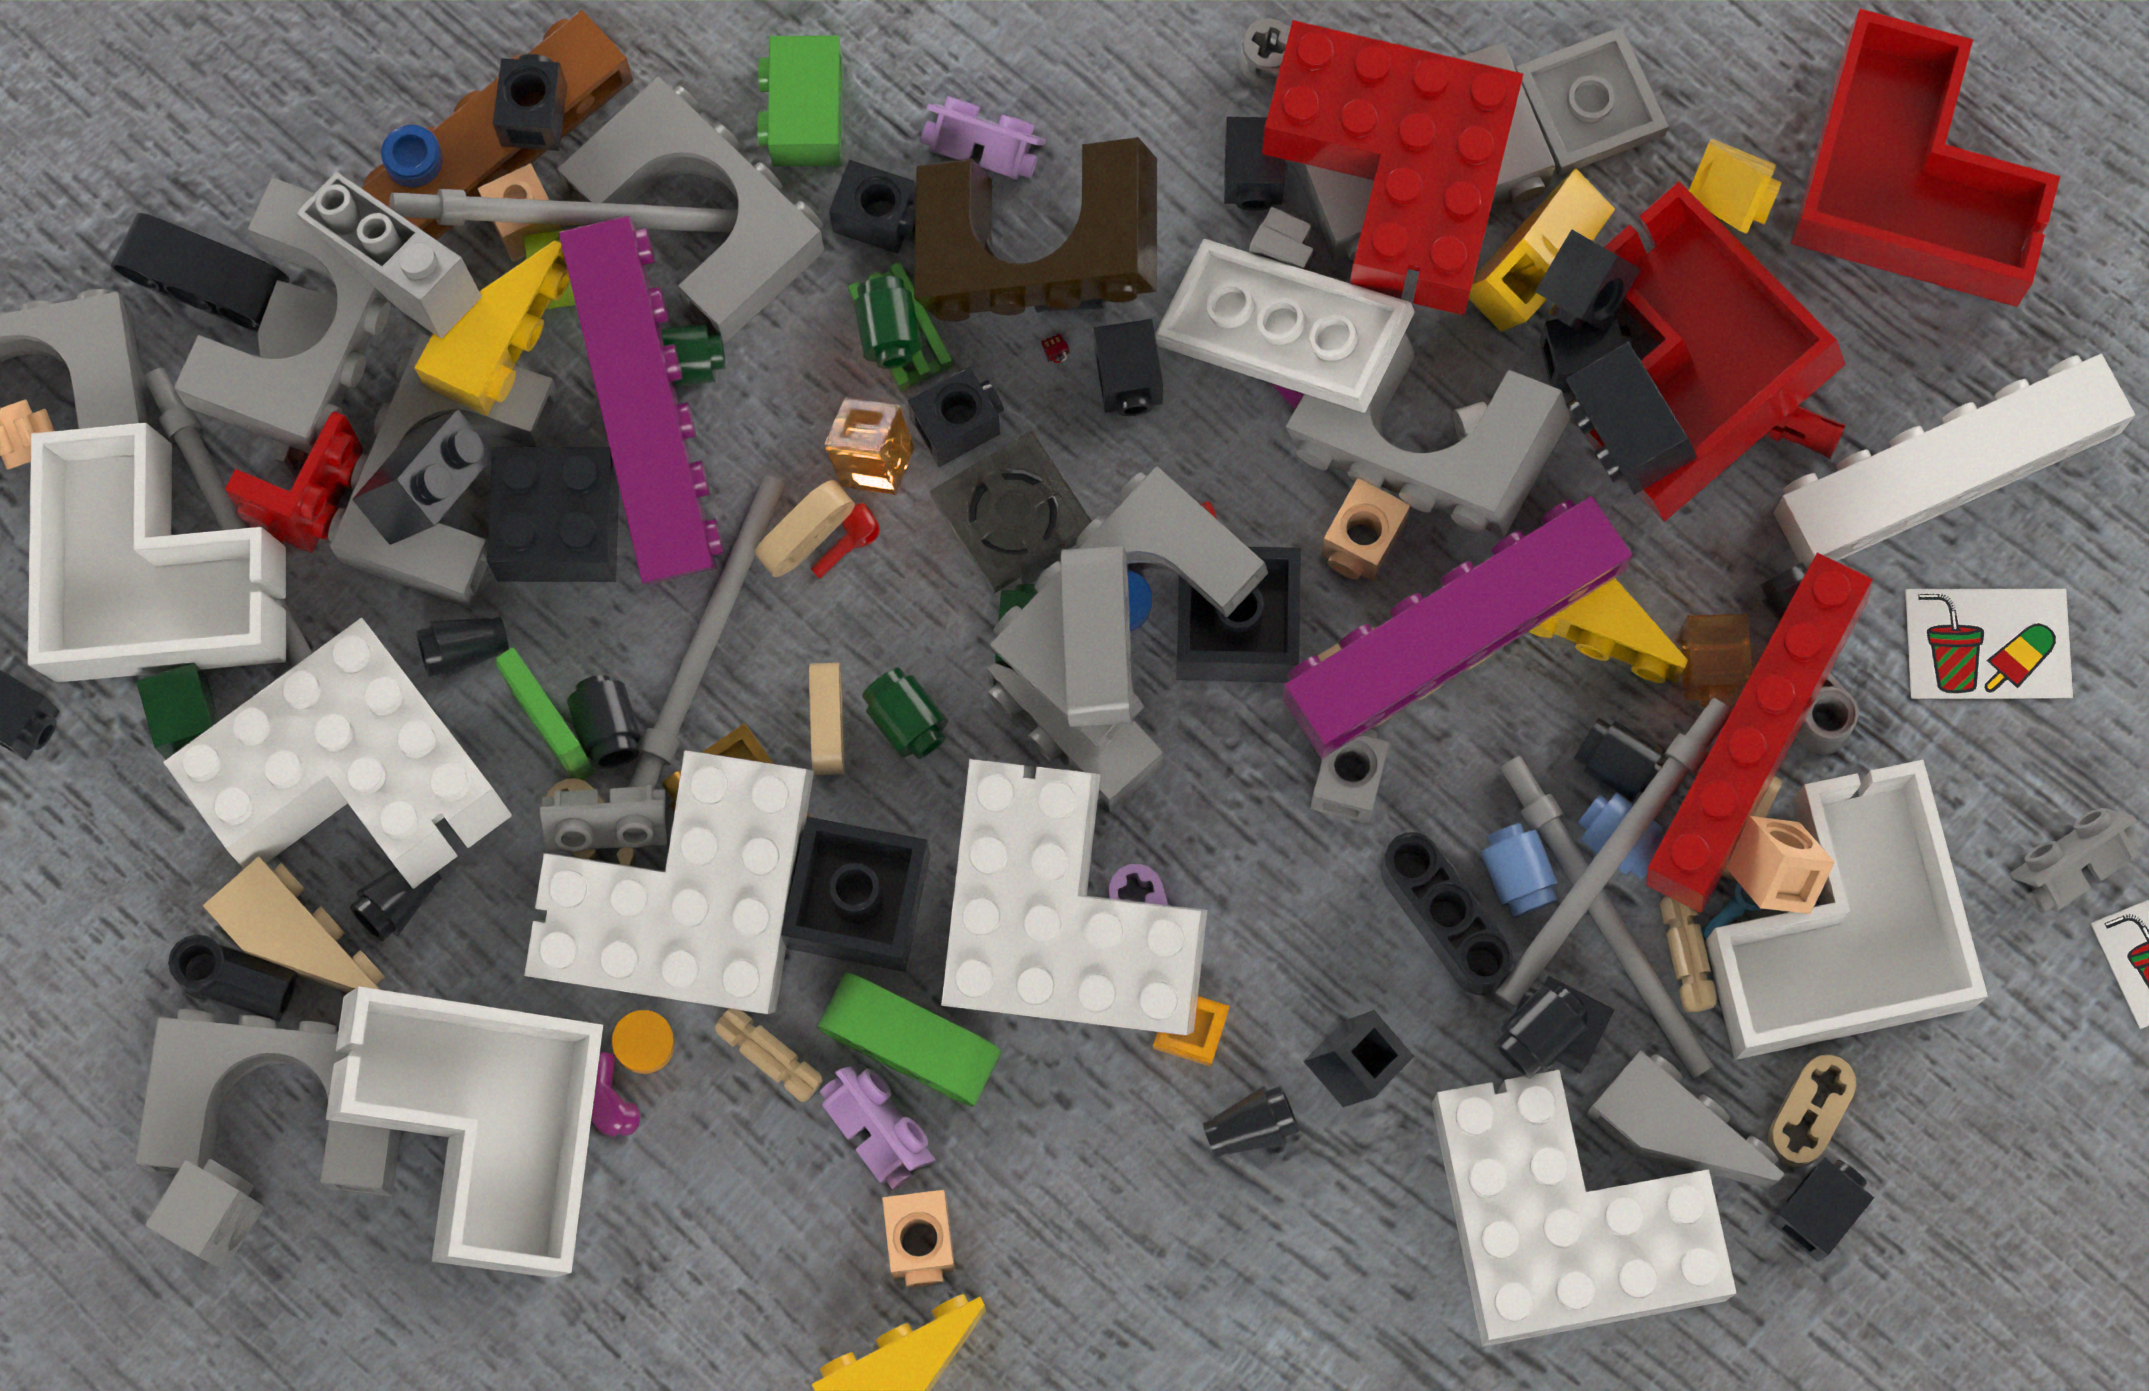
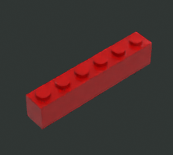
M1818 552L1816 553L1647 868L1646 886L1702 914L1726 869L1749 816H1754L1869 599L1872 578Z

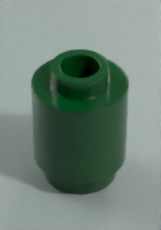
M895 276L873 278L861 283L857 287L858 298L854 301V308L863 357L868 361L877 362V366L882 369H893L909 364L912 361V355L919 352L922 348L911 291L905 289L903 279Z
M708 324L661 329L664 346L675 345L683 379L673 381L674 387L716 382L715 370L726 369L721 334L711 335Z
M900 667L891 669L881 675L863 692L862 698L868 704L866 713L900 757L914 754L917 759H921L937 749L946 739L942 731L948 724V719L913 675L906 676Z

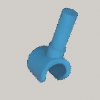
M1738 883L1735 888V897L1701 929L1702 935L1707 939L1715 928L1729 925L1747 910L1757 911L1763 908H1759Z

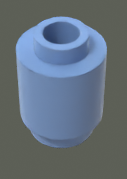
M1616 793L1610 801L1599 795L1578 821V824L1587 830L1580 841L1598 854L1633 807V804L1619 793ZM1653 820L1618 867V870L1624 875H1627L1630 871L1642 880L1647 874V868L1664 838V835L1660 833L1663 827Z
M1518 823L1487 836L1490 847L1482 850L1480 854L1501 906L1508 905L1513 918L1534 912L1558 901L1553 888L1558 885V881L1537 830L1524 832L1521 823Z

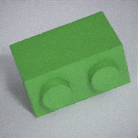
M839 35L769 36V57H759L758 63L759 91L769 92L768 111H758L759 146H768L773 167L842 166L843 57Z

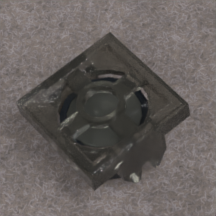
M1032 430L930 490L932 500L993 594L1020 579L1022 584L1037 581L1043 570L1049 568L1057 561L1061 562V551L1068 550L1076 545L1079 535L1092 522ZM1013 470H1024L1040 477L1042 481L1035 479L1031 476H1028L1024 473L1012 472ZM1053 497H1055V499H1056V501H1057L1058 511H1057V506H1056V503H1055ZM970 499H972V501H971V503H970V506H969V520H968V504H969Z

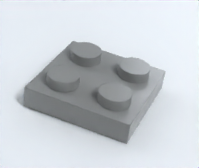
M1622 27L1515 67L1516 72L1524 74L1521 84L1552 155L1559 176L1570 172L1574 168L1579 169L1666 136L1669 126Z

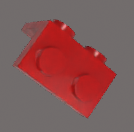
M333 411L329 415L290 492L238 469L234 470L225 491L237 508L236 515L244 520L249 528L262 527L279 542H286L312 554L319 539L326 540L328 538L332 519L339 509L336 506L345 488H352V474L358 459L363 453V447L347 417Z

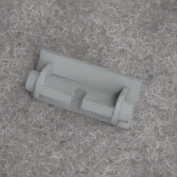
M652 784L646 785V787L610 789V803L599 804L598 789L578 791L554 790V796L542 797V807H540L546 852L668 845L665 821V790H653Z
M2107 808L2090 811L2075 821L2073 825L2075 830L2057 842H2046L2032 849L2025 856L2026 863L2012 871L2010 876L2014 880L2035 887V890L2029 893V898L2039 912L2045 913L2049 909L2057 912L2091 889L2081 871L2083 867L2087 865L2094 879L2101 882L2136 859L2135 851L2142 847V843L2138 835L2129 826L2137 820L2133 815Z

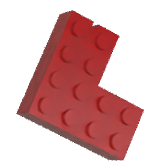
M1859 8L1846 39L1790 244L2018 307L2034 281L2045 234L2042 233L2049 223L2061 176L1946 145L1974 39Z
M1292 20L1265 124L1262 154L1374 180L1353 262L1350 284L1401 299L1408 269L1418 271L1419 276L1413 304L1464 316L1524 74Z
M1680 181L1639 216L1649 241L1654 246L1648 254L1638 232L1630 224L1604 246L1605 249L1641 269L1621 306L1659 344L1641 362L1687 435L1697 456L1696 459L1637 493L1663 522L1675 514L1846 365L1837 339ZM1594 429L1585 434L1587 441L1596 450L1604 446Z

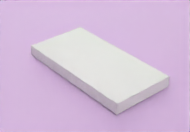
M1203 239L1155 333L1156 343L1161 348L1365 413L1415 311L1411 302Z

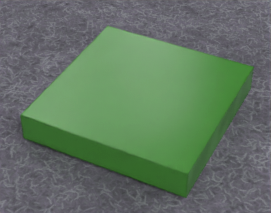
M512 647L495 658L497 661L495 665L510 691L570 779L577 778L584 781L593 775L595 771L580 743L515 648Z

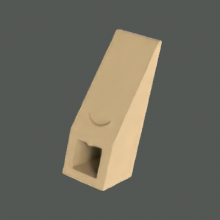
M258 856L202 905L246 954L294 970L299 977L345 993L351 992L358 986L380 990L377 984L385 976L361 950L352 958L337 942L345 932L321 906L314 913H310L297 898L306 889L282 863L271 870Z

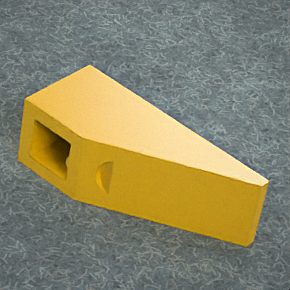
M1711 139L1689 191L1713 215L1747 234L1753 220L1765 224L1782 182L1771 178L1776 164Z
M1576 168L1572 169L1474 275L1469 296L1470 301L1501 332L1526 322L1547 300L1536 293L1535 290L1571 229L1593 241L1613 214L1615 208Z
M554 240L479 291L482 297L442 339L433 333L414 367L424 387L485 416H488L495 401L501 403L506 399L516 377V371L513 370L523 350L529 352L534 348L544 326V320L541 319L551 299L558 301L562 297L570 282L561 243Z
M1616 578L1528 631L1543 638H1552L1555 634L1576 643L1575 648L1579 652L1593 659L1607 661L1609 657L1630 664L1634 674L1655 683H1664L1666 679L1677 683L1688 661Z
M965 1294L958 1295L931 1311L935 1318L934 1321L912 1331L909 1323H905L881 1335L875 1340L879 1349L861 1359L856 1360L853 1352H850L830 1361L819 1369L823 1378L811 1384L814 1391H931L985 1314L984 1302L981 1297L968 1302Z

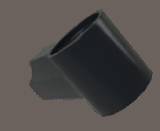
M199 934L186 936L178 941L171 950L168 961L171 975L188 995L197 999H211L261 1017L274 1019L276 1022H280L283 1014L288 1009L298 976L294 970L219 945L212 938ZM201 954H210L215 957V968L211 975L198 981L187 978L186 968L191 959Z

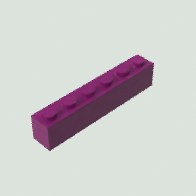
M624 216L559 232L560 241L642 583L650 585L717 569L714 555L724 553L723 542L716 518L706 520L701 497L710 495V488L702 460L692 462L687 439L696 437V429L689 403L678 404L673 381L683 379L675 345L664 346L659 323L669 321L662 289L660 286L650 287L645 265L655 263L647 228L637 230L636 224L630 216Z
M1593 496L1588 497L1577 505L1571 499L1560 503L1542 517L1541 521L1544 525L1526 536H1524L1521 530L1513 532L1491 549L1494 555L1476 567L1470 561L1465 562L1447 573L1440 580L1443 587L1424 599L1420 593H1415L1405 598L1390 610L1389 614L1392 618L1373 630L1369 624L1362 625L1347 634L1338 643L1341 650L1321 661L1315 655L1295 666L1287 674L1290 681L1284 684L1282 700L1321 759L1624 573L1633 554Z

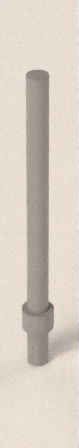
M439 189L437 195L391 193L389 208L402 217L436 219L438 225L463 226L465 220L587 226L630 216L635 222L636 228L731 233L738 216V210L472 197L466 196L464 190Z
M157 368L150 371L144 376V380L162 413L159 422L169 442L178 444L221 530L247 528L244 520L236 515L237 508L226 493V485L198 433L202 426L194 410L187 408L183 404L181 398L174 390V385L165 368ZM274 599L277 604L286 610V656L293 668L311 655L312 652L284 599Z
M765 475L761 481L654 729L647 728L638 750L642 756L628 788L646 787V785L652 784L654 789L663 766H669L673 761L680 745L676 736L753 562L755 549L763 539L785 488V484L777 478Z
M1712 698L1687 734L1679 733L1665 752V755L1668 757L1667 761L1495 993L1511 1006L1516 1007L1688 773L1695 775L1709 754L1706 748L1723 727L1732 711L1727 705L1716 698Z
M1518 756L1504 764L1500 769L1524 806L1520 813L1531 831L1537 830V832H1540L1574 887L1589 865L1560 820L1564 813L1551 793L1547 795L1543 793L1522 757ZM1602 889L1588 908L1589 913L1692 1079L1700 1077L1713 1069V1064L1608 895Z

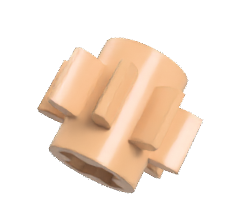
M27 399L0 408V456L6 470L31 462V434L55 431L46 408L32 413Z

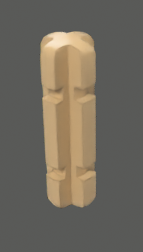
M1665 896L1660 902V909L1664 924H1669L1670 926L1666 936L1676 980H1682L1683 986L1679 989L1683 1009L1686 1012H1700L1711 1009L1717 1003V996L1713 980L1707 979L1708 972H1711L1701 926L1694 923L1695 916L1698 913L1690 907Z
M729 1008L720 1017L715 1026L717 1034L732 1047L739 1045L740 1053L774 1081L779 1083L782 1080L785 1083V1089L799 1101L806 1102L810 1099L823 1081L821 1074L805 1061L800 1064L797 1061L799 1058L797 1054L761 1025L754 1027L753 1019L745 1012Z

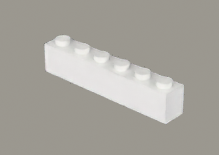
M2102 353L2083 362L2078 355L2067 358L2047 371L2049 377L2029 385L2027 379L2018 380L1998 391L1994 395L1996 399L1994 402L1978 409L1974 402L1964 404L1946 414L1942 418L1944 424L1926 432L1923 431L1921 426L1913 427L1894 437L1889 442L1891 448L1871 456L1869 450L1859 451L1836 465L1838 471L1819 480L1816 474L1812 473L1787 485L1783 489L1785 495L1782 496L1774 511V515L1799 563L1803 562L1808 570L1817 552L1835 561L1843 559L2121 434L2134 418L2135 413Z

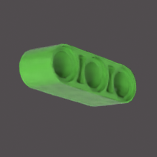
M848 972L844 973L816 1026L822 1033L843 1045L951 1099L971 1107L976 1105L1002 1054L1000 1048L986 1039L866 979Z

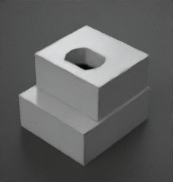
M1271 207L1263 224H1260L1250 243L1249 253L1309 271L1313 248L1307 246L1311 224Z

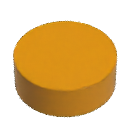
M637 1010L625 1015L617 1023L612 1035V1047L616 1057L625 1068L635 1073L649 1074L662 1069L670 1061L675 1050V1036L672 1028L661 1015L649 1010Z

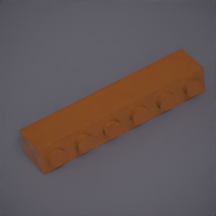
M583 10L579 11L570 20L565 18L553 24L545 33L543 41L527 53L542 55L550 58L553 62L561 64L567 83L561 139L633 81L627 57ZM519 54L511 59H518L523 54ZM498 74V78L482 91L475 90L465 95L455 106L454 113L437 127L431 126L426 128L436 137L443 155L441 170L431 182L419 187L399 185L390 178L384 165L381 164L370 172L361 189L387 207H389L391 193L437 195L439 189L464 190L466 196L481 197L478 191L479 187L533 163L547 150L501 146L493 126ZM540 92L527 93L519 100L518 104L525 107L534 106L543 99L544 94ZM403 217L435 240H438L454 227L438 225L436 219Z

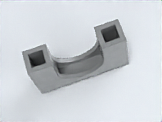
M1504 42L1458 57L1459 59L1516 72ZM1522 84L1492 206L1511 199L1513 203L1521 204L1539 197L1545 192L1546 187H1549L1555 168L1554 160ZM1293 161L1332 261L1349 256L1350 260H1354L1374 180Z
M658 76L557 168L564 191L576 202L631 204L658 181L682 174L710 178L721 184L733 195L738 203V216L730 236L678 285L684 307L702 324H708L713 335L721 334L723 344H725L824 252L820 230L823 224L813 210L804 202L799 200L793 205L780 192L782 185L768 167L761 162L752 166L739 153L742 147L728 129L721 124H717L714 128L710 126L699 115L702 109L687 90L681 86H677L673 90Z
M272 177L247 230L259 251L318 272L336 286L337 310L334 320L327 333L317 344L301 354L284 359L260 358L198 335L175 383L174 390L187 408L310 453L329 415L333 411L342 414L340 405L348 387L355 388L360 382L366 367V355L364 352L372 334L379 335L383 331L390 314V302L297 217L296 212L315 193Z
M93 289L80 293L75 300L55 304L49 301H32L21 305L18 311L0 314V363L12 357L36 354L51 357L65 364L71 376L79 429L147 423L150 426L132 311L118 291L110 292L104 289Z
M1406 332L1365 413L1304 394L1286 425V429L1297 449L1296 454L1304 462L1321 470H1327L1330 465L1347 472L1349 478L1356 482L1357 478H1360L1377 488L1383 487L1396 492L1404 502L1419 511L1430 512L1432 508L1447 513L1451 515L1455 523L1470 532L1482 534L1486 529L1503 537L1508 532L1571 418L1562 390L1508 370L1477 426L1457 444L1431 453H1413L1391 445L1381 436L1383 415L1416 356Z
M420 333L414 350L408 348L400 359L396 373V380L399 382L392 402L385 401L378 411L374 423V434L377 437L369 456L361 455L355 465L351 478V486L355 489L347 508H339L335 513L329 528L328 539L332 542L330 548L341 564L473 610L490 569L487 563L488 543L486 539L437 523L434 527L389 545L354 503L352 498L414 428L456 409L460 410L474 429L482 430L528 447H540L560 396L552 378L514 366L513 370L516 371V377L510 393L503 402L495 401L488 416H485L424 387L414 367L431 336Z
M1158 466L1147 476L1142 472L1136 474L1120 491L1117 499L1121 504L1106 520L1101 517L1094 519L1076 540V544L1080 547L1079 549L1124 546L1127 564L1147 562L1171 569L1186 580L1225 617H1228L1268 574L1263 560ZM1057 561L1036 582L1034 588L1038 593L1023 609L1019 606H1014L999 620L993 629V633L997 637L990 646L998 656L1068 719L1061 562ZM1133 693L1134 718L1144 706L1139 697ZM1128 724L1077 726V728L1104 751Z
M189 1009L179 1010L177 1019L158 1017L135 1164L150 1173L176 1175L186 1159L203 1169L209 1159L213 1160L220 1112L228 1093L242 1077L265 1065L292 1063L314 1071L322 1081L329 1101L334 1063L348 1056V1053L336 1052L337 1026L322 1022L302 1021L300 1022L299 1031L275 1028L276 1020L251 1015L239 1016L238 1025L216 1023L215 1014ZM329 1120L320 1183L333 1191L393 1196L402 1131Z

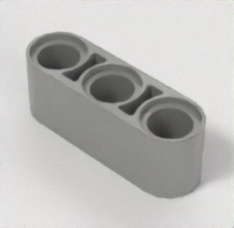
M1125 547L1062 550L1061 587L1066 704L1070 727L1133 723L1129 591Z

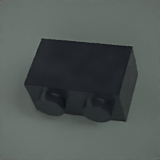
M1629 341L1565 379L1575 396L1573 400L1566 403V406L1582 433L1585 435L1594 429L1604 444L1602 448L1595 451V454L1613 483L1624 477L1635 495L1697 458L1687 435Z
M456 409L414 428L352 500L387 543L392 545L434 527L495 454L460 410Z

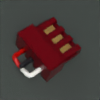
M1060 333L1041 341L1048 362L1053 359L1054 363L1057 364L1067 359L1066 354L1070 353L1069 347Z

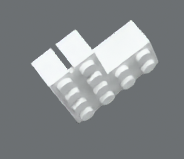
M147 423L31 434L28 665L55 682L157 674L191 663H195L200 670L286 662V610L274 601V599L286 598V547L262 527L171 535L172 444Z
M363 618L357 620L163 762L218 839L243 869L258 856L267 863L348 803L391 862L414 889L458 856L435 826L437 822L445 817L462 842L469 848L512 816L490 783Z
M685 750L666 871L560 854H544L535 909L547 910L546 920L533 921L524 976L763 1014L776 1012L786 952L781 932L806 823L814 771Z
M969 759L941 1006L1180 1035L1193 1033L1207 910L1087 896L1100 774L1036 767V776L1033 779L1034 767Z
M1924 760L1871 770L1861 782L1858 773L1804 784L1792 800L1797 821L1805 827L1835 862L1818 897L1820 906L1814 907L1811 914L1788 912L1717 927L1705 941L1735 1060L1972 1010L1988 997ZM1858 791L1859 797L1851 798Z
M358 986L343 998L336 1052L348 1053V1056L334 1063L326 1120L449 1137L432 1262L550 1278L569 1274L572 1272L603 1025Z
M1560 1070L1534 1074L1531 1079L1523 1076L1504 1080L1498 1090V1094H1495L1492 1082L1437 1092L1432 1102V1108L1482 1347L1724 1302L1737 1294L1709 1169L1586 1192Z

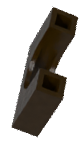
M1139 137L1082 144V203L1077 224L1068 239L1057 250L1044 258L1028 263H1010L997 259L991 235L992 179L972 159L917 166L914 299L937 319L947 322H960L969 319L970 313L991 311L998 315L1011 316L1023 313L1025 307L1047 305L1055 309H1071L1080 306L1082 300L1102 298L1109 302L1124 303L1135 300L1137 294L1157 292V157Z

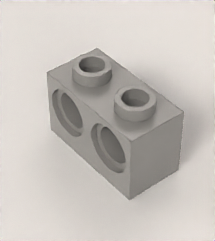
M185 1159L145 1226L195 1256L225 1271L265 1206L249 1197L255 1187L253 1184L222 1165L209 1159L204 1168L201 1169Z

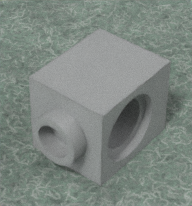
M1370 729L1324 757L1321 762L1310 809L1369 824L1389 742L1378 739L1379 734L1375 730ZM1353 758L1365 766L1368 775L1361 781L1347 782L1337 775L1334 766L1342 759Z

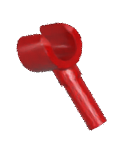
M860 503L855 505L849 516L841 523L847 534L840 538L810 568L819 579L854 548L865 547L878 538L880 526L866 504Z

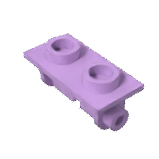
M947 96L944 106L939 104L927 105V110L939 113L936 123L926 122L921 135V143L929 145L930 152L957 160L971 159L975 144L978 143L985 146L979 167L1009 176L1014 180H1019L1020 176L1032 177L1037 163V156L1029 154L1031 144L1045 145L1046 139L1032 135L1035 124L1004 114L1001 115L999 124L977 117L980 106Z
M863 1063L841 1068L835 1072L838 1077L820 1090V1094L825 1099L822 1107L828 1112L847 1139H852L865 1127L870 1132L871 1136L855 1150L880 1184L887 1182L892 1190H895L912 1177L911 1170L930 1165L936 1161L926 1148L928 1140L923 1130L912 1119L902 1116L889 1099L891 1097V1090L888 1084L875 1070L866 1068Z

